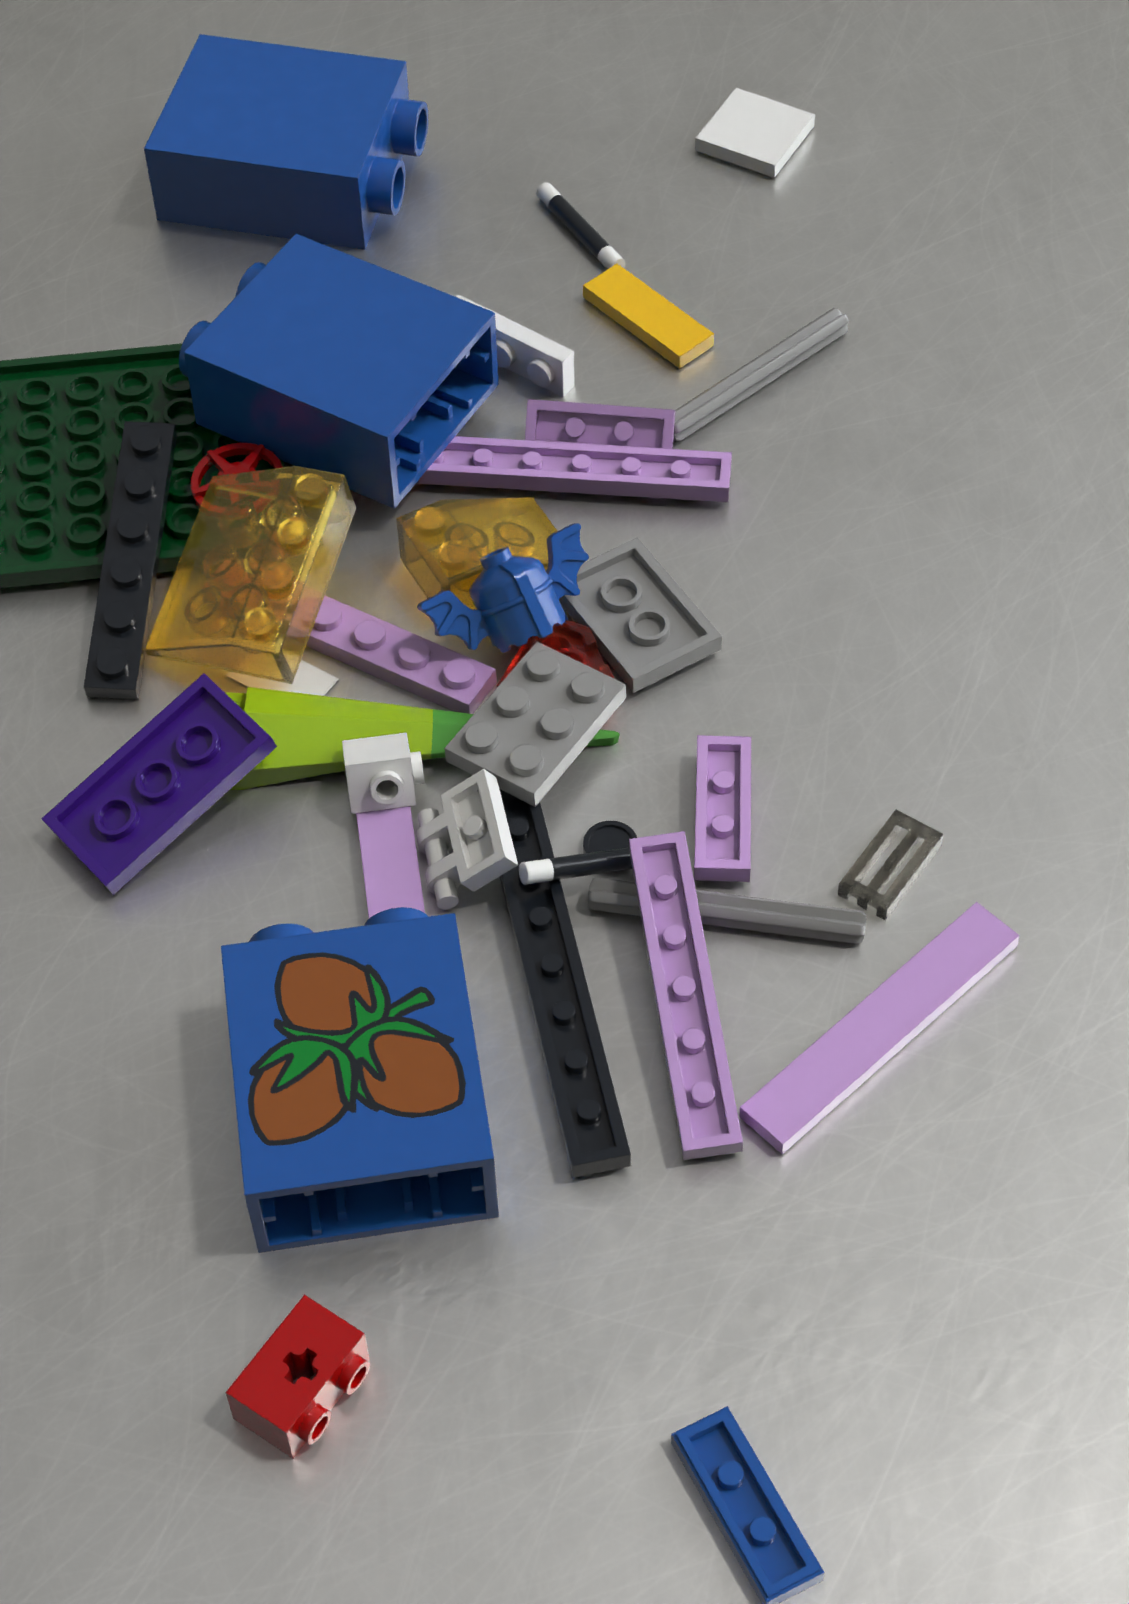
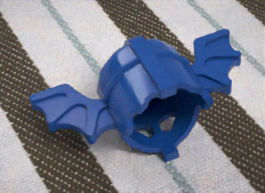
M579 523L571 524L548 536L547 548L549 559L546 571L541 561L536 558L512 556L509 547L500 548L482 557L480 562L483 566V571L469 589V594L476 610H472L464 605L453 592L448 590L441 591L420 602L417 605L418 610L425 613L431 619L436 636H457L464 641L469 650L477 649L482 639L487 636L491 640L492 645L500 649L502 653L511 650V645L519 647L526 644L531 636L539 638L548 636L553 633L554 625H562L565 620H568L559 599L565 595L577 596L580 594V589L577 585V573L581 565L589 559V555L583 550L580 542L581 525Z

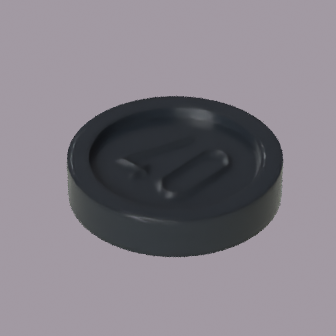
M599 822L586 832L583 839V853L629 847V839L637 838V835L631 827L622 822Z

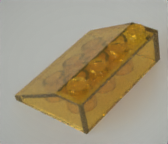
M293 466L213 476L146 645L145 651L147 655L293 684L356 511V505L345 475Z

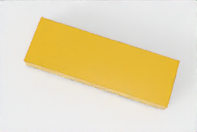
M618 263L583 285V298L679 369L714 346L713 332Z

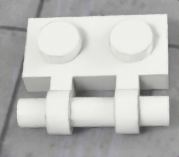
M485 769L480 770L440 795L444 813L439 815L437 809L427 808L418 814L420 828L416 832L419 850L426 854L429 867L425 871L427 887L431 893L435 894L437 906L441 909H451L458 905L457 888L460 883L474 892L518 866L497 778ZM452 845L453 852L448 855L447 849Z

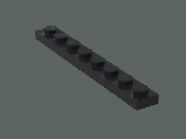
M499 789L518 866L501 875L500 880L572 1178L631 1166V1152L561 881L554 880L524 885L519 876V865L521 862L554 858L541 804L539 802L534 807Z

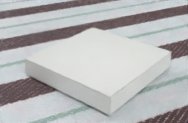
M735 88L696 136L695 150L775 178L814 127L815 114Z

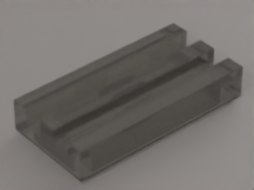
M896 809L841 880L838 887V895L846 900L850 896L857 898V906L865 910L872 906L877 909L876 916L886 921L942 846L944 834ZM901 828L909 831L887 858L868 886L861 884L860 882ZM920 838L924 839L925 841L884 895L880 894L881 890Z

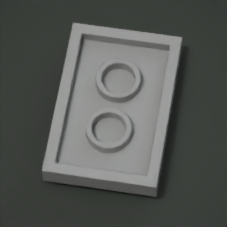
M638 538L584 562L577 573V585L580 589V594L577 596L565 595L559 599L563 608L633 693L721 650V634Z
M536 642L444 748L446 762L472 775L485 769L497 778L499 789L536 807L626 699V685L550 647Z

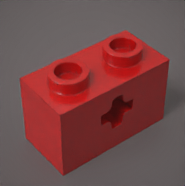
M304 1294L226 1391L233 1419L294 1459L305 1443L311 1445L322 1436L330 1422L331 1410L343 1394L347 1393L350 1395L354 1393L366 1378L370 1368V1358L365 1333Z

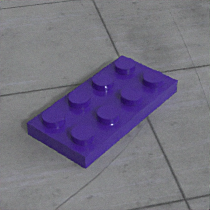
M203 673L41 819L114 895L268 756L277 745L269 734Z

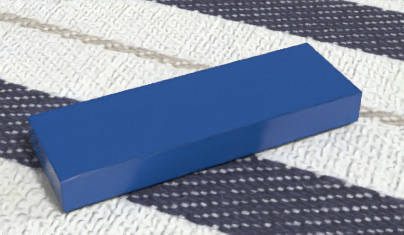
M728 1406L671 1434L672 1446L762 1604H779L823 1581L825 1572Z

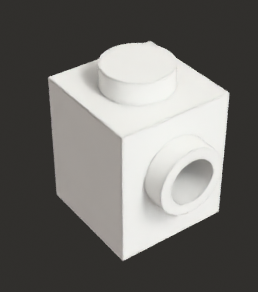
M407 733L342 741L351 814L416 805L414 785L425 784L421 752H410Z

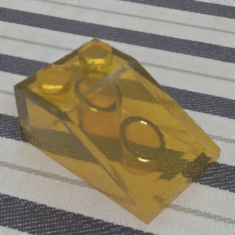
M534 498L442 499L396 518L400 560L428 599L441 591L448 590L453 592L464 605L472 610H476L470 597L469 589L483 571V566L480 562L482 557L500 548L509 547L512 556L536 558L541 561L546 571L549 559L547 538L549 535L557 532V529Z

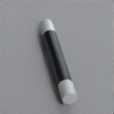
M545 182L538 187L536 191L537 197L607 269L617 263L623 268L625 267V260L550 183Z
M629 847L521 862L519 865V876L521 882L527 885L633 868Z

